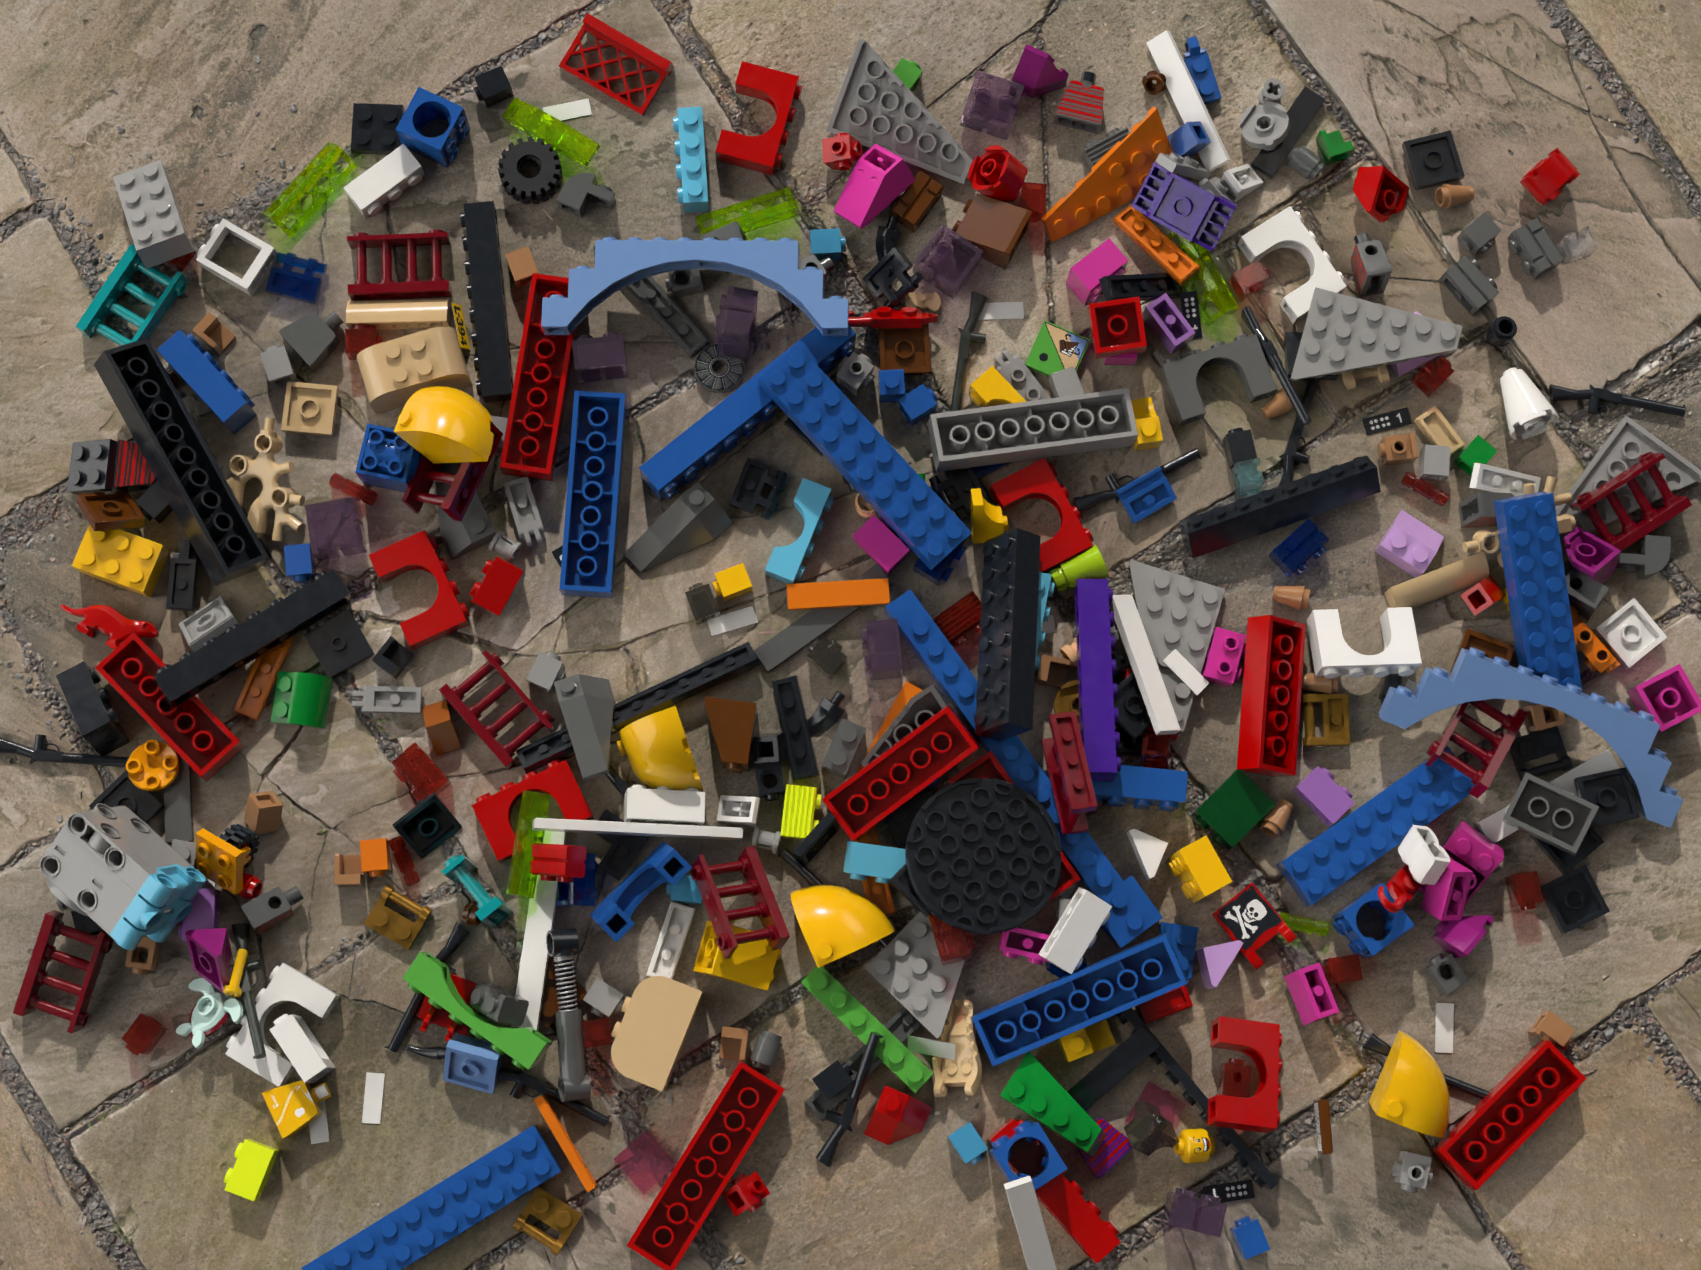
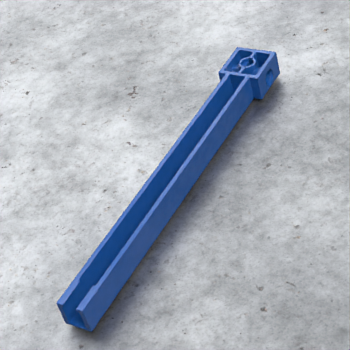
M910 589L885 606L884 612L965 724L975 734L978 681ZM975 734L976 739L987 753L992 751L1015 786L1031 794L1046 809L1057 829L1061 851L1081 878L1080 882L1085 889L1112 906L1109 911L1110 917L1108 921L1100 927L1117 950L1163 918L1132 875L1126 880H1122L1088 832L1062 835L1050 780L1017 735L1002 741H996Z

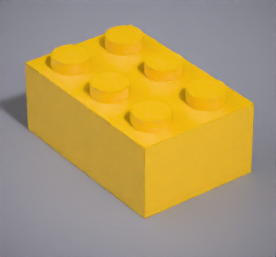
M89 524L72 567L86 575L151 598L170 551L162 544L124 530L94 531Z
M1207 835L1168 857L1170 863H1168L1170 871L1175 877L1179 876L1183 883L1181 890L1188 900L1192 899L1193 903L1232 882Z

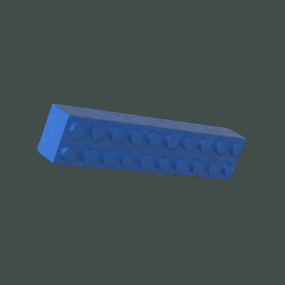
M849 326V336H823L815 327L641 465L639 469L642 480L661 502L665 498L667 500L672 499L679 492L678 488L684 483H692L699 476V471L704 467L707 469L712 467L719 460L717 458L724 451L726 453L731 452L738 445L737 441L743 436L746 438L751 436L758 429L756 427L763 420L768 422L777 414L776 410L780 407L758 384L759 377L796 344L827 375L835 368L834 364L845 356L850 357L854 352L856 340L854 330Z
M798 344L759 377L758 384L930 570L972 533Z
M533 1125L301 1269L403 1270L556 1176L563 1169L538 1126Z

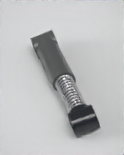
M575 928L549 930L546 936L548 954L554 958L556 963L554 966L557 967L554 971H557L555 976L558 978L555 980L558 983L555 985H558L556 990H559V993H557L559 995L557 998L559 1002L557 1004H560V1007H558L560 1010L555 1012L560 1069L558 1094L561 1102L586 1100L590 1098L591 1086L588 1074L586 1073L581 1009L576 1007L578 1005L575 1002L577 1000L575 998L577 995L575 991L577 989L574 988L576 980L573 979L576 975L573 974L575 966L572 965L575 962L573 960L574 955L579 951V937Z

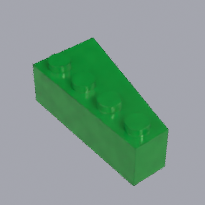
M1028 1051L1000 1096L1014 1107L1093 1157L1107 1134Z

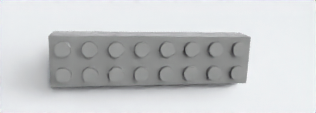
M1129 388L930 414L927 424L936 472L1133 446L1138 437Z

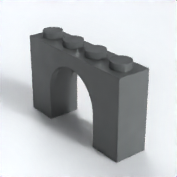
M1243 334L1234 338L1233 342L1227 344L1224 341L1213 344L1209 350L1202 352L1201 349L1189 352L1187 357L1181 359L1172 357L1164 361L1159 373L1179 426L1201 420L1206 414L1197 388L1196 378L1197 373L1209 365L1220 364L1234 370L1242 382L1249 404L1274 395L1277 388L1256 334L1252 336Z

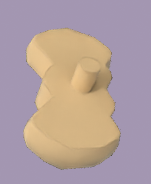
M909 292L905 296L904 304L905 307L913 306L922 310L928 308L933 313H936L940 309L942 301L937 292L931 294L928 292L924 294Z

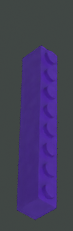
M1077 579L1074 597L1080 733L1091 780L1114 781L1117 772L1121 771V758L1116 757V748H1119L1120 734L1115 732V723H1118L1119 712L1118 708H1114V699H1117V683H1113L1112 675L1116 674V660L1111 658V651L1115 650V636H1110V627L1114 626V613L1109 612V604H1112L1113 590L1108 588V579Z

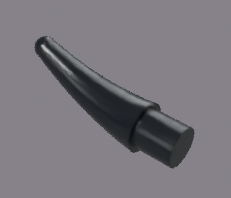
M406 1046V1050L423 1057L436 1060L445 1058L446 1048Z

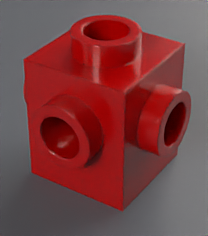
M838 133L835 137L822 139L823 163L833 170H850L852 166L856 165L860 156H862L861 143L849 133Z
M755 1171L748 1177L745 1173H742L731 1182L734 1186L723 1192L722 1196L734 1215L738 1216L747 1209L752 1213L764 1205L762 1199L768 1196L770 1192L757 1171Z

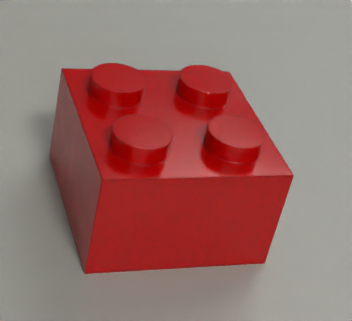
M1140 296L1089 304L1088 313L1095 359L1146 351L1147 343Z

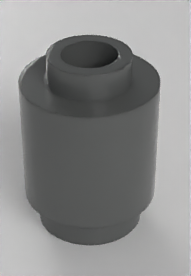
M1304 145L1300 149L1296 146L1287 157L1290 160L1288 166L1305 179L1310 178L1312 181L1325 166L1321 162L1322 159Z
M762 1030L761 1036L757 1037L750 1060L754 1061V1067L768 1071L769 1067L775 1068L783 1045L780 1043L782 1040L781 1036Z

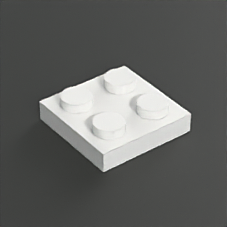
M1635 598L1627 602L1593 630L1625 669L1630 668L1667 638Z

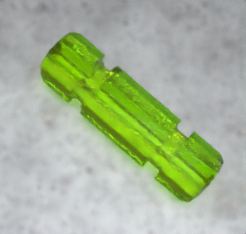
M1284 912L1279 914L1288 927H1292L1294 931L1309 934L1316 932V935L1323 937L1328 934L1329 923L1326 921L1318 920V922H1315V919L1298 915L1291 917V914Z

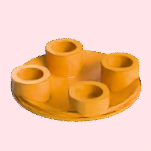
M153 739L137 747L126 763V770L132 783L145 791H158L169 786L177 777L180 767L176 751L170 745Z

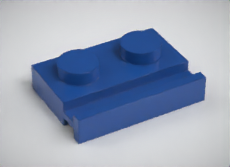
M1160 466L1155 467L1115 491L1132 523L1140 521L1177 499Z
M1160 922L1158 936L1167 932L1187 979H1192L1198 927Z

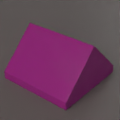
M227 928L186 931L185 935L193 971L223 993L224 986L229 985L233 971L231 965H234Z

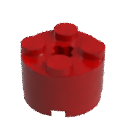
M993 145L984 149L986 153L981 157L977 155L969 168L968 179L972 183V187L981 195L1002 202L1015 201L1019 197L1020 189L1025 181V176L1028 172L1027 167L1002 146Z
M1558 147L1547 154L1548 158L1539 161L1520 181L1521 185L1543 206L1550 200H1554L1562 193L1563 187L1572 183L1580 175L1577 171L1578 169Z

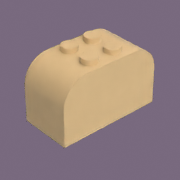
M435 327L382 342L362 350L356 356L368 399L375 414L405 406L408 399L416 391L426 386L440 385L459 390L473 386L458 336L452 327Z
M653 976L643 980L634 990L632 997H626L621 1010L625 1015L622 1022H616L611 1034L612 1037H615L611 1048V1058L615 1068L627 1078L665 1092L704 993L664 976Z

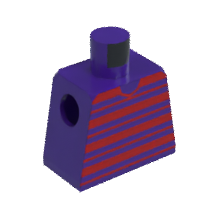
M1101 1117L1097 1118L1095 1122L1107 1136L1095 1155L1092 1157L1075 1146L1096 1179H1100L1135 1145L1129 1138Z

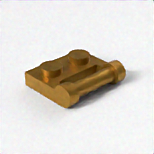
M1348 694L1301 695V703L1304 704L1305 723L1303 747L1349 746ZM1314 703H1321L1322 737H1315Z
M387 884L363 924L410 950L433 909L428 906L423 907L395 891L394 886ZM390 899L418 916L417 921L414 923L386 907L385 905Z
M538 1186L512 1228L518 1232L520 1230L551 1249L550 1252L557 1256L583 1214ZM530 1214L561 1233L558 1240L527 1222Z

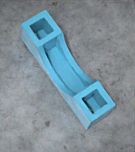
M805 478L802 479L794 498V507L803 517L805 524L803 532L792 544L774 547L765 568L766 576L786 584H794L796 580H801L806 568L802 566L805 557L810 558L815 546L812 543L815 534H820L825 522L821 520L824 511L829 512L834 500L833 497H830L831 488Z

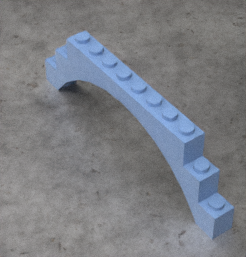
M606 237L602 240H596L594 269L588 266H578L576 269H569L568 298L562 295H551L550 298L542 299L541 327L545 335H571L575 328L595 307L615 292L647 277L669 271L688 269L728 271L755 279L780 292L799 307L823 336H849L848 299H844L841 296H830L828 299H824L823 270H819L817 267H805L804 270H799V242L791 238H781L779 241L755 238L754 241H744L741 238H730L729 240L704 238L703 240H693L683 237L678 240H667L666 238L657 237L653 240H642L641 238L631 237L628 240H617L613 237Z
M1471 647L1470 650L1461 649L1450 676L1447 670L1435 666L1434 669L1426 667L1414 695H1412V690L1403 686H1398L1397 689L1390 686L1378 715L1381 720L1404 729L1437 711L1472 701L1488 699L1524 700L1555 708L1582 721L1603 737L1618 754L1632 780L1640 811L1646 819L1671 828L1683 802V799L1677 794L1678 790L1663 784L1672 763L1665 757V752L1651 747L1660 725L1654 720L1655 716L1642 710L1639 711V714L1630 711L1631 707L1618 701L1615 704L1606 702V697L1594 692L1591 695L1581 692L1582 689L1570 683H1567V686L1557 683L1558 680L1546 674H1543L1542 677L1533 675L1534 671L1530 668L1519 665L1517 669L1509 666L1510 662L1506 659L1495 656L1493 660L1485 657V652Z

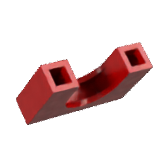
M742 61L735 83L736 93L767 102L774 109L777 118L769 131L758 136H747L722 129L715 151L716 161L773 175L775 167L780 168L782 162L781 146H786L789 137V131L786 130L788 122L793 123L796 112L793 104L795 100L800 99L802 86L799 85V76Z
M1045 458L995 482L990 486L989 490L997 506H1001L1002 512L1031 498L1043 499L1052 504L1057 510L1060 517V529L1053 538L1040 544L1039 572L1048 573L1050 569L1059 566L1060 563L1083 553L1093 546L1091 542L1094 541L1088 528L1084 529L1079 521L1081 520V515L1075 506L1071 507L1067 499L1069 498V493L1063 484L1059 485L1055 478L1057 476L1055 467L1051 462L1047 463Z
M425 530L369 554V558L382 583L411 570L426 571L437 580L438 595L434 604L427 611L399 623L413 651L468 626L469 623L466 618L470 617L465 603L459 604L456 597L460 592L455 581L449 582L446 572L450 570L444 557L438 558L435 550L439 549L434 535L428 536Z
M560 759L554 760L546 765V770L539 773L537 770H534L524 775V780L519 783L509 782L499 788L500 792L492 796L490 793H486L476 798L477 803L473 804L472 807L498 862L503 863L524 852L513 830L511 813L515 803L526 794L542 792L552 796L557 801L565 819H594L566 760L562 762Z
M1223 1016L1211 1021L1210 1047L1239 1051L1247 1055L1257 1067L1259 1084L1256 1092L1250 1098L1219 1094L1209 1098L1207 1125L1269 1133L1277 1129L1280 1123V1112L1277 1110L1278 1100L1281 1095L1278 1074L1282 1068L1279 1048L1283 1040L1282 1033H1280V1024Z

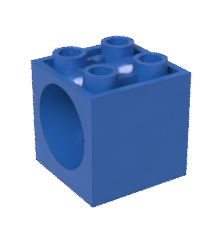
M418 87L396 128V132L401 144H404L408 150L447 168L450 161L453 162L459 152L458 146L461 140H466L470 127L463 107ZM441 119L450 124L448 130L441 136L429 138L421 135V129L432 120Z
M367 423L355 473L365 485L405 493L421 461L422 454L393 432L394 429Z
M1383 882L1372 886L1331 916L1335 921L1332 924L1341 936L1345 935L1350 942L1348 944L1350 950L1355 956H1361L1362 959L1374 956L1414 926V923L1403 909L1400 912L1391 913L1383 907L1378 897L1380 886L1384 887L1386 898L1391 903L1395 901ZM1364 904L1370 908L1378 909L1384 918V932L1377 941H1375V938L1364 937L1357 928L1356 915Z
M1026 1120L1014 1128L1016 1133L1008 1138L1007 1135H1003L991 1143L993 1148L989 1150V1153L1008 1182L1029 1176L1018 1172L1017 1175L1014 1174L1008 1163L1012 1151L1010 1147L1015 1141L1025 1137V1141L1035 1143L1036 1140L1044 1151L1040 1165L1042 1168L1036 1175L1031 1177L1034 1190L1068 1169L1038 1122L1031 1123Z

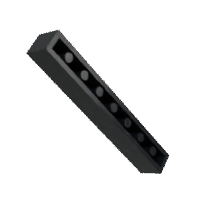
M494 201L464 204V212L460 213L462 228L466 227V236L462 237L464 252L468 251L469 260H465L466 275H470L471 284H467L468 299H473V308H469L470 322L475 323L476 332H471L473 347H477L478 356H474L475 371L480 373V380L476 381L477 395H482L484 403L508 401L512 397L513 377L496 207Z
M1367 455L1356 457L1352 461L1331 466L1329 469L1318 473L1308 474L1304 478L1286 482L1273 489L1263 490L1256 495L1238 499L1222 507H1215L1199 515H1192L1188 519L1179 521L1184 547L1192 558H1196L1379 493L1381 490L1377 466Z
M333 569L328 573L327 571L319 573L315 576L313 582L306 586L304 584L299 585L288 597L284 599L280 597L274 600L269 605V608L262 612L256 611L247 618V621L241 625L234 624L225 630L224 635L217 639L215 637L210 638L204 642L199 650L185 653L179 658V662L172 666L168 664L160 668L156 672L157 675L154 676V680L172 709L351 602V594Z

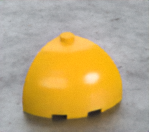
M440 385L426 386L416 391L406 402L393 431L434 464L486 462L491 453L494 434L490 431V423L493 422L491 415L479 401L459 389Z
M676 706L643 717L619 731L621 740L616 742L621 756L627 755L634 773L648 787L657 789L660 786L680 791H684L687 788H697L698 791L703 790Z
M813 885L791 892V901L796 918L818 968L868 946L895 931L890 920L876 904L851 889L833 885Z
M1399 1030L1369 1103L1377 1116L1426 1135L1444 1137L1450 1113L1449 1092L1444 1075L1427 1049L1417 1040Z

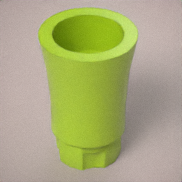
M1096 545L1049 570V573L1052 574L1051 579L1055 583L1058 592L1068 588H1075L1077 579H1103L1109 577L1103 557Z

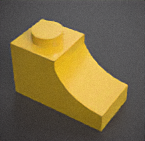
M993 366L976 379L969 388V397L977 406L989 407L1026 402Z
M1152 397L1131 400L1138 431V437L1133 445L1134 451L1159 448L1163 437L1159 416L1156 415Z
M981 488L971 489V532L973 544L985 543L992 538L1004 534V531H1008L1007 516L1002 515L1001 506H993L988 503L982 496Z
M1106 1019L1057 1039L1066 1063L1116 1044Z

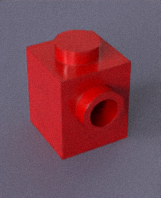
M1490 575L1460 596L1474 616H1476L1506 595L1492 575Z

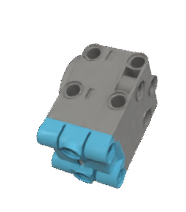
M102 803L96 804L93 810L71 814L39 863L40 872L46 877V883L51 892L69 908L90 917L119 946L126 950H134L144 936L158 943L165 942L177 922L182 921L193 908L191 902L206 881L205 876L200 871L190 865L126 806L109 807Z

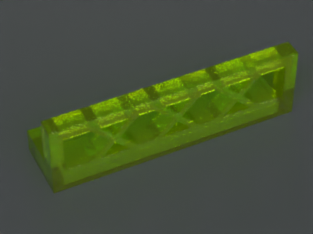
M328 142L262 214L269 221L275 223L288 237L292 238L353 172L357 165L338 145ZM341 157L348 166L341 173H334V163ZM321 177H329V186L325 191H317V181ZM304 195H312V205L308 209H301V199ZM288 213H295V223L288 229L281 220Z
M786 187L696 216L695 220L701 236L735 221L747 233L799 216V208L796 199H793L790 188ZM786 195L787 202L773 206L776 198ZM760 204L766 207L765 209L749 213L753 205ZM737 212L743 215L726 221L729 213ZM710 219L719 222L718 224L704 228L702 223Z
M1174 231L1166 235L1171 240L1178 236L1181 242L1180 249L1186 252L1200 266V271L1183 285L1187 292L1195 291L1196 279L1203 282L1205 286L1203 295H1197L1199 312L1204 324L1209 326L1224 315H1230L1238 311L1240 308L1208 250ZM1207 301L1214 302L1219 311L1211 317L1206 311Z
M527 790L523 791L506 894L514 895L523 899L534 898L537 875L530 873L531 860H533V857H531L532 845L534 843H543L545 831H532V824L535 818H547L551 795Z

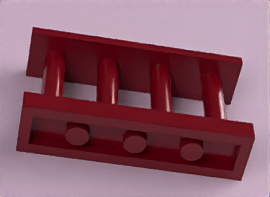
M433 229L429 233L369 235L359 232L355 233L354 236H347V242L351 249H356L357 281L355 284H348V295L351 300L452 297V287L449 280L442 278V245H451L447 232ZM432 245V278L430 281H420L417 279V246ZM392 247L407 248V279L405 282H395L392 280ZM367 248H381L382 280L380 283H370L367 281Z
M490 423V431L494 434L488 461L462 462L457 474L440 472L439 470L443 463L434 464L423 455L401 501L414 513L418 514L423 503L441 506V509L453 520L462 522L503 433L493 423ZM434 481L452 484L446 496L429 493Z
M1647 452L1638 458V463L1593 492H1585L1576 498L1577 502L1572 504L1570 508L1573 511L1585 510L1601 539L1622 551L1692 506V503L1688 496L1673 495L1656 464L1666 458L1664 453ZM1648 470L1664 499L1662 501L1663 505L1657 509L1652 508L1635 478ZM1626 483L1643 512V518L1637 522L1631 521L1615 493L1616 489ZM1605 496L1622 524V531L1615 536L1610 534L1594 506V503Z
M485 650L482 654L488 661L458 687L454 686L451 689L446 683L439 691L509 770L516 764L512 759L515 755L514 752L544 726L552 733L555 730L551 724L554 722V719L545 709L540 712L502 669L501 666L504 665V662L495 652L490 655ZM496 669L504 681L474 707L473 705L467 707L461 701L465 698L464 694L491 671ZM512 688L521 700L493 724H488L484 727L478 720L482 717L480 714ZM529 707L538 718L508 744L504 743L501 746L495 740L498 736L497 733Z
M1484 700L1457 705L1438 741H1434L1428 748L1426 754L1430 756L1425 765L1430 767L1438 758L1471 779L1470 782L1473 783L1469 794L1478 799L1492 783L1528 713L1519 708L1513 715L1509 713L1506 715ZM1467 705H1473L1501 723L1502 732L1495 733L1464 713ZM1458 722H1461L1489 740L1493 749L1486 752L1455 732L1454 729ZM1448 740L1480 759V763L1483 764L1482 769L1475 770L1444 750Z
M1076 712L1050 714L1048 720L1053 738L1042 739L1041 744L1062 835L1088 832L1085 812L1096 811L1098 805Z
M755 846L745 847L735 862L711 866L707 865L703 854L698 855L692 865L691 876L697 883L717 936L718 948L722 950L725 959L731 958L738 944L766 939L769 941L772 950L782 949L790 934ZM738 871L743 874L746 884L717 889L712 878L715 875ZM749 894L755 905L725 911L721 898ZM757 916L764 928L734 934L729 921Z
M53 910L44 915L13 1013L25 1016L36 1009L70 1021L67 1032L74 1033L84 1028L88 1021L89 1013L86 1012L105 954H108L111 950L113 939L106 931H101L99 936H95L66 926L62 921L64 913ZM63 935L94 946L91 960L88 961L56 950L54 946L56 937ZM55 960L87 971L83 985L80 986L48 975V972L45 971L48 961ZM47 985L79 996L74 1011L40 1000V997L37 996L40 986Z

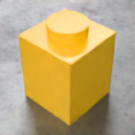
M743 563L715 573L716 581L712 582L717 597L722 595L724 602L753 591Z

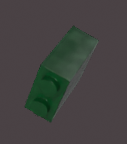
M1236 769L1192 814L1196 817L1194 819L1195 823L1202 830L1208 829L1214 835L1212 839L1220 848L1224 849L1226 847L1230 850L1276 804L1243 771Z

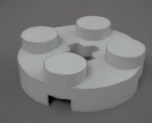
M1267 101L1263 102L1264 105L1250 106L1240 119L1242 138L1249 146L1271 151L1287 137L1290 130V120L1283 106ZM1269 122L1268 128L1261 129V123L1266 124Z

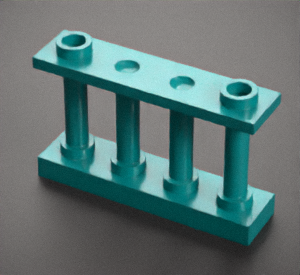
M131 243L77 323L76 328L89 338L98 332L120 346L144 338L149 339L177 296H181L184 293L187 279L179 271L171 278L154 267L146 269L135 249V245ZM140 270L167 286L159 299L131 283L130 279L135 271ZM126 291L153 307L145 320L117 304V298L121 292ZM113 312L139 328L132 340L103 324L102 320L107 313Z
M463 854L459 857L454 855L444 863L446 868L441 872L456 884L461 882L478 903L477 907L479 910L475 914L483 923L494 928L513 913L508 904L497 896L490 897L472 874L478 867Z

